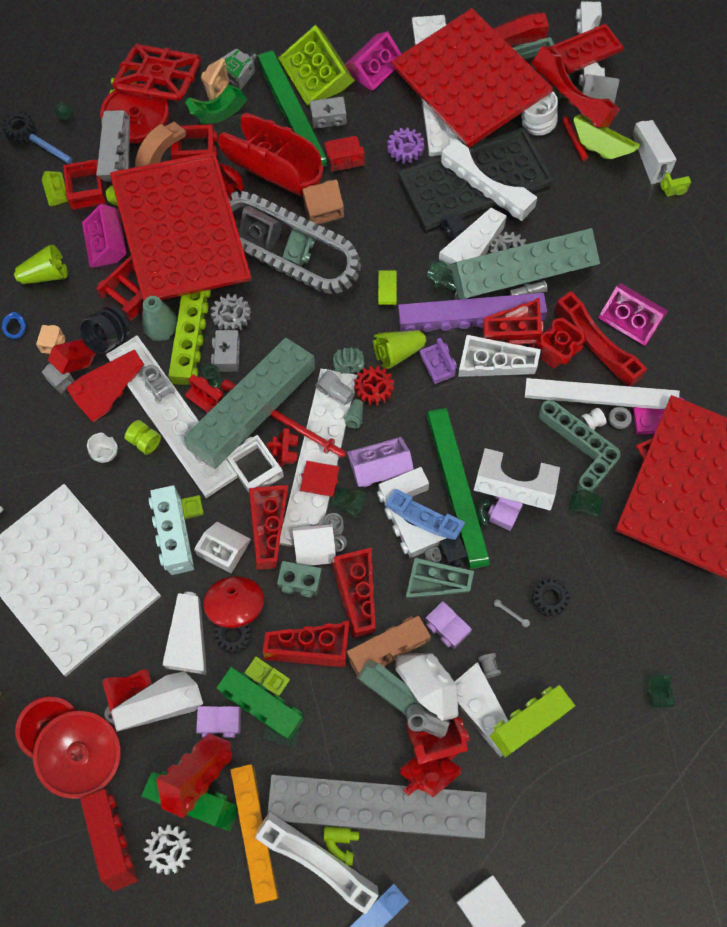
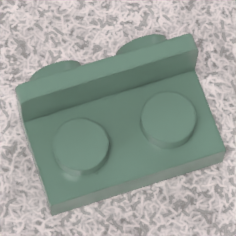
M292 228L282 258L302 267L304 263L308 262L311 253H308L309 248H313L316 239Z

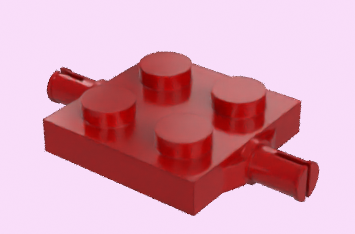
M457 754L419 765L415 756L401 768V775L410 782L408 786L403 788L404 793L410 796L415 790L419 789L431 797H435L461 774V767L451 761Z

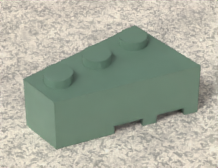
M415 558L406 599L469 593L474 571Z

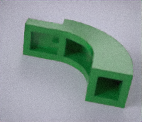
M228 84L223 92L211 101L203 102L189 97L185 103L189 108V112L196 116L201 123L214 124L234 115L245 104L247 99L240 88Z

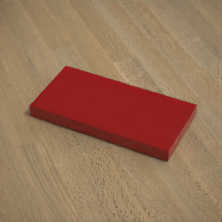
M606 23L552 45L563 57L567 75L620 53L624 48Z

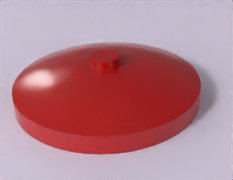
M136 83L128 85L144 88L146 84ZM120 90L112 91L105 98L100 111L101 121L104 111L124 110L130 116L129 143L143 142L147 135L158 125L166 126L169 119V108L166 99L152 96L148 98L141 94Z
M72 711L62 714L50 721L36 740L33 751L35 772L41 783L58 796L72 799L89 796L103 789L115 775L121 755L119 738L111 724L95 713Z

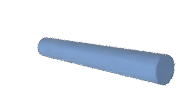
M34 134L29 136L31 141L68 164L72 162L71 157Z

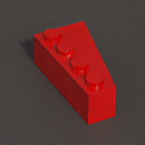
M343 621L339 624L329 623L317 627L307 626L296 630L286 629L265 632L264 660L345 668L349 621Z
M209 733L193 747L191 754L186 753L181 757L180 764H173L168 768L169 773L166 776L160 775L157 778L161 809L182 818L189 811L193 810L197 800L207 792L211 782L218 778L222 768L231 761L230 742Z

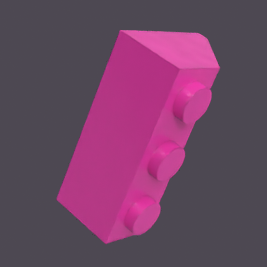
M388 31L376 34L344 65L353 79L373 91L395 70L391 65V61L400 56L401 53Z
M100 204L82 222L89 267L92 268L117 263L127 254L119 209Z
M619 284L616 286L598 318L646 346L668 313V310L627 286Z

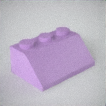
M402 437L347 452L358 487H367L378 481H388L393 477L414 470L410 450Z

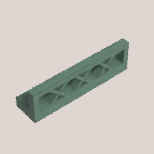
M367 660L356 677L406 716L409 706L413 704L423 706L404 682L377 662ZM423 706V708L425 709V711H428V712H430V713H433V712L429 711L426 707ZM420 716L413 717V719L420 718Z

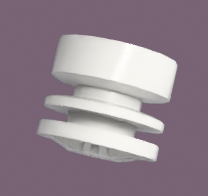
M554 92L522 112V126L525 131L537 136L550 133L557 124L558 103Z

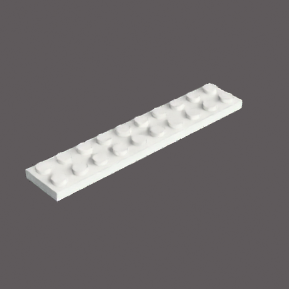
M445 16L412 17L415 45L446 25ZM422 99L429 156H440L442 151L455 139L461 143L462 141Z
M135 336L107 353L106 356L111 362L132 350H136L145 365L127 386L205 498H208L238 478V475L226 459L215 469L187 449L184 436L199 421L176 389L174 393H169L163 397L161 402L156 399L142 375L144 367L155 365L165 378L168 379V377L140 338ZM151 374L148 378H153L156 374Z
M321 368L318 381L324 375L327 369ZM329 370L336 374L342 383L354 390V379H357V375L341 374L338 371ZM316 388L307 429L327 441L331 438L335 439L334 445L341 448L346 429L344 417L351 406L352 400L349 404L344 405L331 395H324ZM304 436L279 544L294 548L293 528L324 525V518L326 517L330 499L329 496L300 491L301 474L304 473L306 461L337 466L339 460L338 455L331 451L325 454L323 446Z

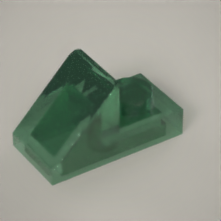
M339 488L330 504L353 517H357L365 504L364 500L367 494L363 490Z

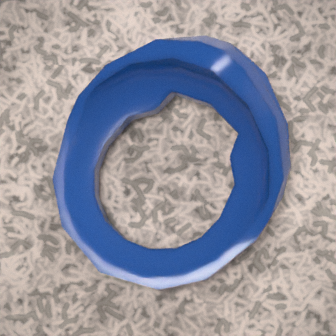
M17 312L9 313L2 322L3 333L11 339L22 337L27 328L26 320ZM10 319H18L21 325L19 333L15 335L7 331V324L10 322Z

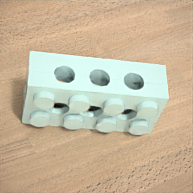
M174 485L151 490L152 497L149 498V504L155 516H152L154 528H157L158 535H155L156 542L162 551L159 554L161 566H164V569L168 570L171 575L194 570L179 493Z

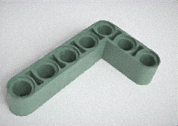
M547 400L543 402L539 418L595 460L581 476L577 484L579 494L583 496L592 494L616 465L620 458L619 449L555 401ZM545 410H551L553 413L548 414ZM560 421H565L568 425H563ZM575 432H580L583 436H577ZM591 443H595L598 448L592 447ZM606 455H611L614 459L610 460ZM599 468L602 473H597L594 469ZM582 482H588L591 487H585Z

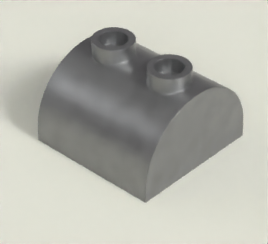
M246 206L243 208L239 237L270 252L280 237L282 230L281 222L251 206Z

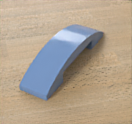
M398 489L393 491L386 502V506L403 519L441 537L456 540L465 525L464 521L449 514L445 517L414 502L412 496Z

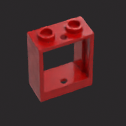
M213 124L180 126L186 131V136L182 139L208 138V150L181 151L180 139L171 145L172 160L215 152L216 156H218V149L215 146V142H218L217 131L214 132Z
M98 159L63 165L67 200L72 210L106 204L103 180L97 176ZM96 174L98 189L74 193L72 178Z

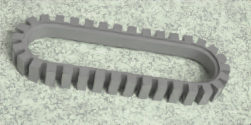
M243 191L241 196L238 192L231 194L232 200L229 199L232 212L239 207L251 206L302 233L342 251L347 256V267L339 277L325 279L240 237L245 255L247 253L249 257L256 258L259 262L266 263L271 268L275 267L276 270L284 272L300 282L303 281L306 285L313 286L318 291L322 289L328 294H332V290L336 294L343 292L342 285L348 289L352 286L349 279L357 280L359 275L356 271L361 270L360 257L349 240L346 241L339 234L336 236L331 230L326 231L320 225L317 227L314 222L310 220L308 222L301 216L298 218L295 213L291 211L289 213L287 209L279 208L278 205L272 202L270 204L268 200L260 199L255 194L251 196L248 192Z

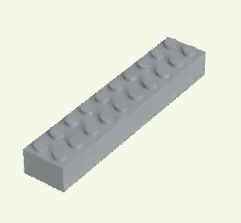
M272 775L268 813H273L286 823L484 839L487 793L443 789L435 797H431L426 792L417 789L410 796H407L403 791V788L406 786Z

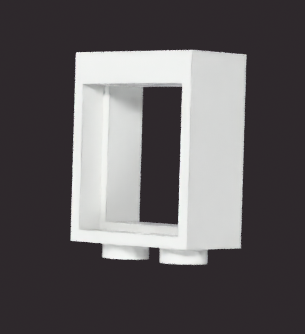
M258 435L247 438L242 445L237 447L226 458L248 493L249 488L269 487L284 477L281 467ZM258 448L272 468L251 482H248L235 462Z

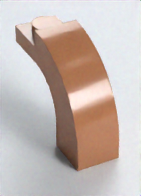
M175 122L167 126L158 125L142 142L136 156L135 167L160 163L166 149L184 138L186 131Z

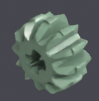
M344 347L343 350H337L333 357L335 371L341 374L360 372L364 368L363 352L358 348L352 349V347Z

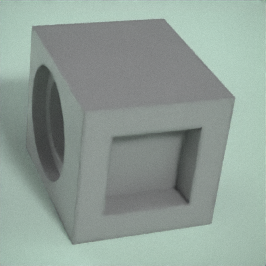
M51 363L42 371L46 380L60 394L67 389L66 387L75 382L70 373L61 374Z

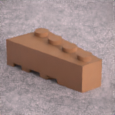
M410 616L402 622L403 624L397 627L392 626L385 633L374 636L368 641L348 650L347 657L356 675L358 676L367 660L377 662L385 667L395 661L397 655L407 654L429 642L431 636L420 617L413 618V616Z

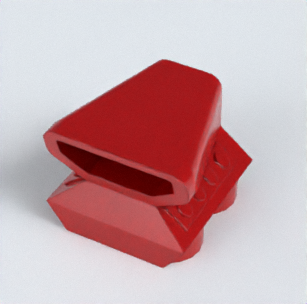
M560 317L552 322L551 326L535 344L541 349L540 359L552 368H556L560 364L566 365L575 354L580 352L584 348L583 343L587 340L585 332L563 317Z

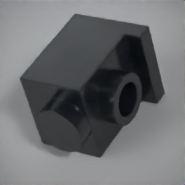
M458 211L441 218V229H444L446 236L450 237L451 241L467 229Z

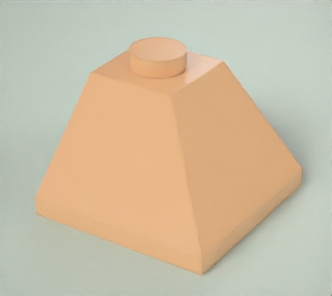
M222 58L210 64L201 77L210 101L217 98L229 83L226 62Z

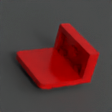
M356 136L325 142V150L331 172L365 165V152L363 147H360Z
M142 669L129 677H112L103 680L111 715V711L152 685L148 669Z

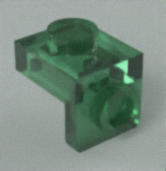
M588 490L574 492L571 497L570 510L573 512L581 510L594 517L600 516L603 497Z
M657 673L650 676L648 690L653 708L674 707L675 699L670 685L672 681L671 674Z

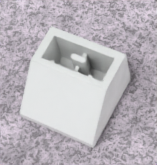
M216 522L203 533L194 550L197 556L232 574L251 539Z

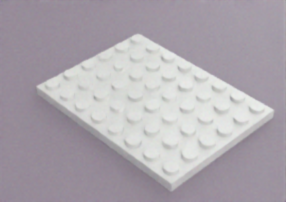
M65 484L0 534V597L64 676L69 675L161 597Z

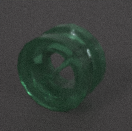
M65 102L59 103L55 108V114L62 120L68 119L72 113V108Z

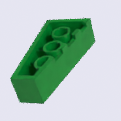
M232 667L217 686L218 691L224 697L288 741L292 739L304 721L302 716H300L302 714L301 711L294 706H291V708L287 707L282 698L276 694L274 696L270 695L267 692L268 689L260 683L256 685L248 675L243 672L239 673Z
M162 770L160 774L151 772L142 797L161 804L157 778L160 775L166 776L168 773ZM208 789L197 800L193 810L189 811L186 815L230 832L238 813L237 805L226 801L227 796L215 792L214 796L208 794Z

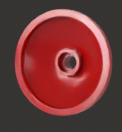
M242 576L226 577L214 583L206 592L203 601L204 611L209 620L218 626L226 628L241 627L252 622L260 614L264 605V596L262 589L255 581Z
M55 696L41 697L30 702L19 714L15 725V737L21 750L33 758L36 740L43 730L42 725L62 714L76 711L75 708L68 701Z

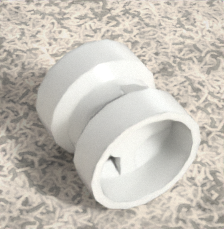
M599 408L591 410L590 414L580 416V421L593 430L597 426L601 427L606 424L605 415Z

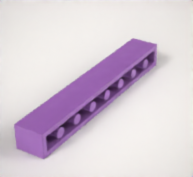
M544 293L400 304L398 308L400 331L419 330L430 332L439 329L446 331L451 328L467 329L476 326L482 328L484 317L517 307V305L531 302L539 297L541 321H545L547 314Z

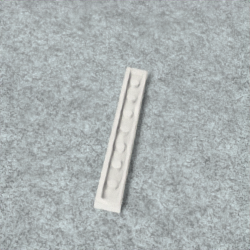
M527 378L525 398L665 409L669 397L673 395L679 398L680 391Z

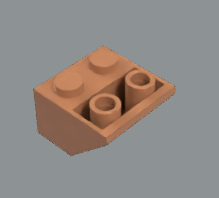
M337 180L326 181L322 184L303 189L304 206L308 220L317 225L344 217V206Z

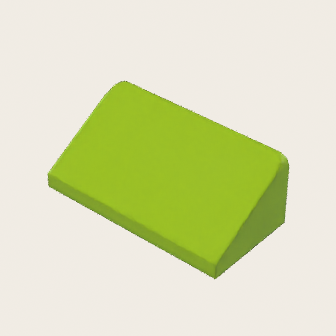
M45 171L42 183L49 206L68 202L62 172Z

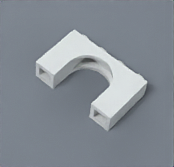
M484 449L474 491L551 510L556 495L560 467L541 463L535 480L528 482L517 481L503 473L501 469L502 452Z
M422 467L380 483L379 491L377 492L380 502H384L386 506L387 500L395 489L412 497L429 489V482ZM387 506L384 509L387 518L392 519L394 523L392 528L397 537L400 536L402 540L400 545L404 554L408 553L410 558L424 553L428 548L439 547L440 541L446 539L409 524Z

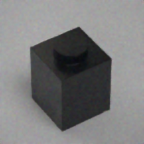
M459 535L456 540L446 538L440 541L439 548L446 565L453 567L462 566L467 559V554Z

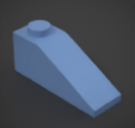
M393 884L373 903L366 914L363 913L350 927H384L409 901Z

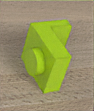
M669 172L665 173L661 180V188L665 191L666 196L682 195L687 192L691 184L689 176L672 180Z

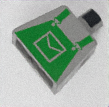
M234 49L222 57L226 62L229 82L235 87L240 88V90L255 72L253 60L256 58V54L252 50L244 54L240 50Z

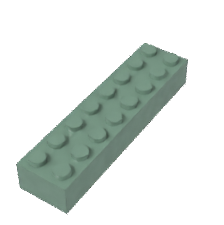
M591 228L458 261L450 265L458 298L461 300L598 265L600 260L593 229Z
M287 338L282 340L184 436L187 449L216 469L315 370L314 355Z

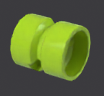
M141 420L133 422L127 429L124 437L133 446L137 445V449L145 455L151 454L161 441V435L155 430L149 429V426Z

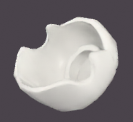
M104 433L92 435L87 442L89 455L97 462H109L117 455L118 446L113 437H107Z

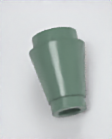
M353 400L344 417L345 424L349 428H359L363 422V402L361 400Z

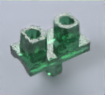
M441 260L438 262L432 261L426 277L435 281L434 287L436 288L443 285L455 291L456 285L453 273L446 268V263Z

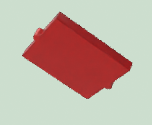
M306 461L304 473L301 474L300 491L333 497L336 484H338L337 477L340 466Z

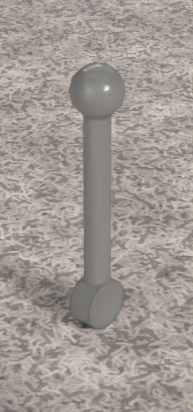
M496 599L494 601L495 607H500L508 614L513 616L515 619L520 621L521 625L524 628H527L530 625V621L528 619H522L521 617H519L517 614H515L510 609L501 604V601L499 599Z

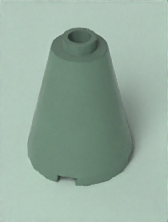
M149 296L143 302V332L154 341L169 339L173 333H176L178 319L175 313L160 298Z

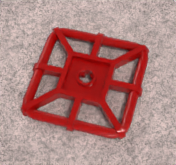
M135 44L129 51L126 59L121 62L120 69L113 80L112 86L117 91L141 94L148 98L152 96L180 101L186 94L189 85L195 79L194 75L200 65L201 58L197 54L173 51L170 48L162 49ZM147 53L161 55V57L149 56ZM136 54H139L143 59L142 63L132 62ZM174 57V58H179V59H178V60H170V59H167V58ZM192 64L189 72L177 70V68ZM129 70L137 71L134 74L123 77ZM172 78L184 80L180 90L171 82ZM137 81H142L146 83L144 88L131 86L128 84ZM154 84L166 86L171 93L153 90L152 87Z

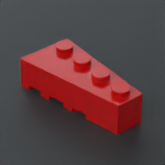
M288 485L249 488L256 570L276 568Z
M372 548L333 557L331 565L353 639L373 634L375 630Z
M106 789L81 798L101 882L111 890L117 891L139 881L128 849L127 839L121 828L122 820L115 809L117 802L114 795H110Z

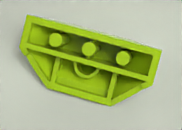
M581 113L574 118L581 144L585 145V148L590 151L600 153V156L605 159H614L632 153L640 147V144L607 127L598 128L594 126L592 120Z

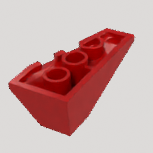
M537 12L521 15L493 29L509 45L546 39L549 25L545 13Z
M132 350L81 376L66 388L75 403L92 422H95L110 411L113 407V402L123 394V389L129 382L133 381L145 364L136 350Z

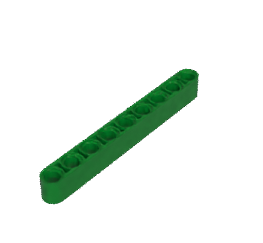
M270 50L258 54L257 61L289 128L310 141L320 153L322 166H327L325 154L274 51Z
M447 408L427 411V418L455 518L465 522L459 536L467 554L466 562L468 568L472 570L489 566V557Z

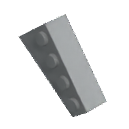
M124 110L104 111L102 117L97 176L108 185H113L110 172L129 169L130 116Z

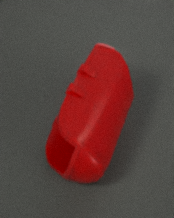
M244 113L241 117V127L246 140L225 132L219 135L218 144L227 159L233 164L281 188L303 197L304 188L320 184L323 166L319 151L310 141L293 132V129L289 127L284 128L276 125L272 120H265L250 113Z

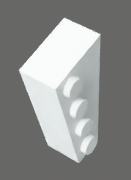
M490 208L440 251L439 264L452 270L450 265L452 263L486 255L493 238L497 239L498 234L503 230L506 215Z
M467 335L458 377L535 374L541 349Z
M477 662L455 681L458 709L501 757L503 754L490 735L495 731L493 727L502 720L506 723L508 719Z

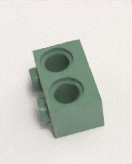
M282 561L277 582L278 588L287 594L298 592L304 597L318 596L322 569ZM288 575L295 576L292 582H286L285 578ZM307 579L315 581L311 586H306L304 582Z

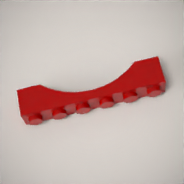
M542 46L531 63L536 68L535 71L547 78L546 81L554 85L561 95L566 96L570 104L577 106L581 110L580 113L589 117L594 126L598 128L609 127L620 109L609 99L592 98L579 91L567 75L563 57L552 46Z
M571 291L557 301L554 312L559 318L563 317L585 332L587 340L584 343L625 386L632 387L643 378L647 368L634 355L620 349L602 333L590 317L584 304Z

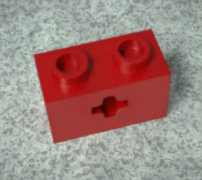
M80 339L53 346L48 361L61 374L90 367L95 352L90 350L83 340Z

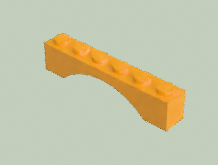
M251 764L230 769L255 904L279 899L269 848L255 838L257 829L263 822L254 766Z

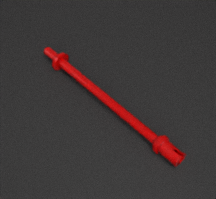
M225 379L221 384V389L229 393L236 384ZM276 410L271 412L270 416L323 446L325 454L331 451L342 458L346 456V452L343 449L334 445L335 439L331 438L327 441Z

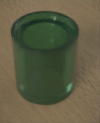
M214 364L204 366L202 374L209 383L208 385L211 387L218 386L221 382L218 367ZM210 374H216L214 377H208Z

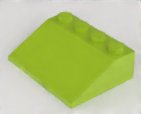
M316 25L278 58L307 106H310V101L327 99L342 92L355 81L326 35Z

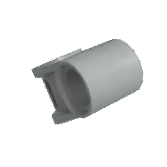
M147 365L144 367L142 375L159 402L169 393L175 392L169 380L164 377L157 366ZM151 374H156L155 377L148 378Z

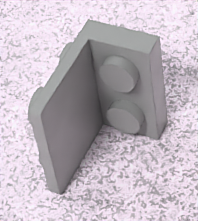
M585 74L582 93L592 98L609 99L615 103L619 79Z

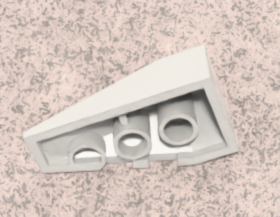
M183 671L164 676L114 708L111 712L116 730L121 731L194 712L203 704L197 683Z

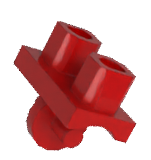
M284 428L283 433L279 434V440L278 437H273L272 442L267 443L266 448L272 451V456H277V463L280 467H283L285 464H294L297 461V452L288 451V446H297L298 435L291 434L289 429Z

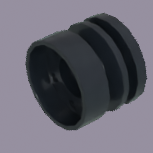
M106 306L84 318L80 322L79 332L84 344L90 350L102 354L125 341L129 337L130 326L126 316L119 309L113 306Z

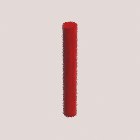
M564 117L562 121L582 161L587 160L588 155L569 117Z

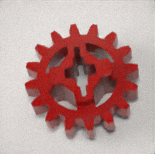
M370 366L368 371L363 368V374L357 373L358 379H354V391L357 392L356 397H362L361 401L363 403L367 400L368 405L375 402L376 406H378L379 401L386 403L385 397L390 399L391 393L394 392V380L391 379V373L386 375V369L380 371L379 366L376 369Z

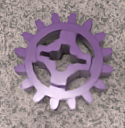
M400 128V132L394 131V135L389 136L387 141L388 153H391V158L396 156L397 162L402 159L403 163L406 160L412 163L413 158L418 160V155L422 156L424 138H421V133L415 134V129L409 131V128H406V131H403Z

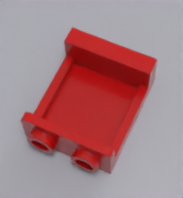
M461 717L452 718V721L449 722L448 731L442 738L422 730L413 731L409 728L408 723H406L409 739L418 765L468 751L466 742L470 741L467 729H464Z

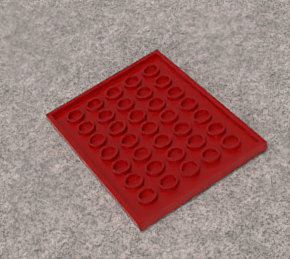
M472 8L391 61L392 67L468 148L553 92V87Z
M215 152L110 172L143 302L149 296H156L161 300L251 281L250 271Z
M671 395L615 531L726 579L727 417Z

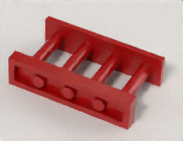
M131 256L105 280L101 281L96 288L102 299L109 294L123 306L122 311L130 322L143 310L140 288L127 278L133 270L135 271ZM120 282L136 294L130 301H127L114 290Z

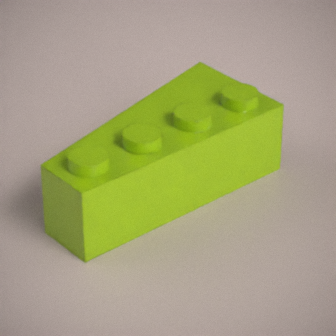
M560 685L554 689L550 686L541 693L542 698L539 700L536 697L525 704L527 707L525 710L517 709L509 715L511 720L506 723L502 720L493 727L495 731L490 737L504 757H507L575 707Z

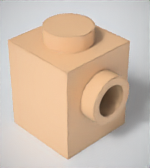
M42 325L36 345L41 353L50 354L53 346L65 343L66 338L58 326Z

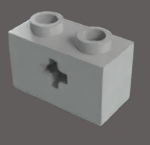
M343 97L310 101L313 129L347 124Z
M216 330V335L212 338V347L215 348V354L211 355L212 365H215L216 372H239L240 337L238 330Z

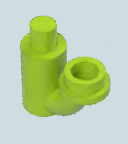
M325 826L324 842L328 850L338 859L345 862L346 865L353 866V852L346 850V853H344L337 847L336 843L350 844V840L359 841V832L351 831V828Z

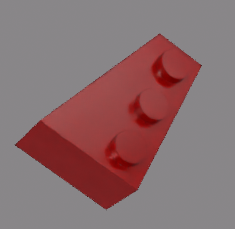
M540 297L531 302L517 305V307L484 317L482 323L483 338L495 341L539 339L542 334Z

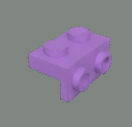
M441 338L437 339L436 344L419 351L434 384L455 376L456 361L450 357L449 348L446 343L442 342Z

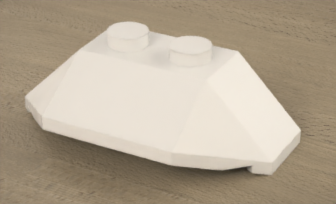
M431 653L397 655L396 671L416 699L429 711L437 714L441 721L456 718L458 716L456 684L439 663L438 659Z

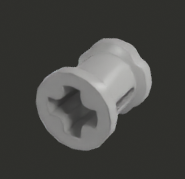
M495 653L486 654L478 658L479 662L482 663L486 679L502 674L501 670H498Z

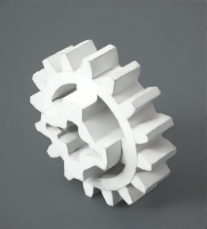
M167 825L166 830L160 826L158 827L159 833L157 834L152 831L153 839L146 840L150 846L144 849L145 852H149V856L145 860L152 861L149 866L150 868L157 866L156 873H161L163 869L165 875H169L171 869L174 873H177L178 866L185 868L186 865L183 861L191 859L187 855V852L193 850V848L187 847L191 839H185L184 837L187 832L179 833L180 827L178 826L174 830H172L171 825ZM168 834L175 835L179 840L172 841ZM159 840L160 844L158 848L155 850V845ZM166 845L175 846L172 850H170V855L167 853H162L164 852V850L167 849ZM182 849L181 856L177 859V854ZM157 859H166L168 865L161 864Z

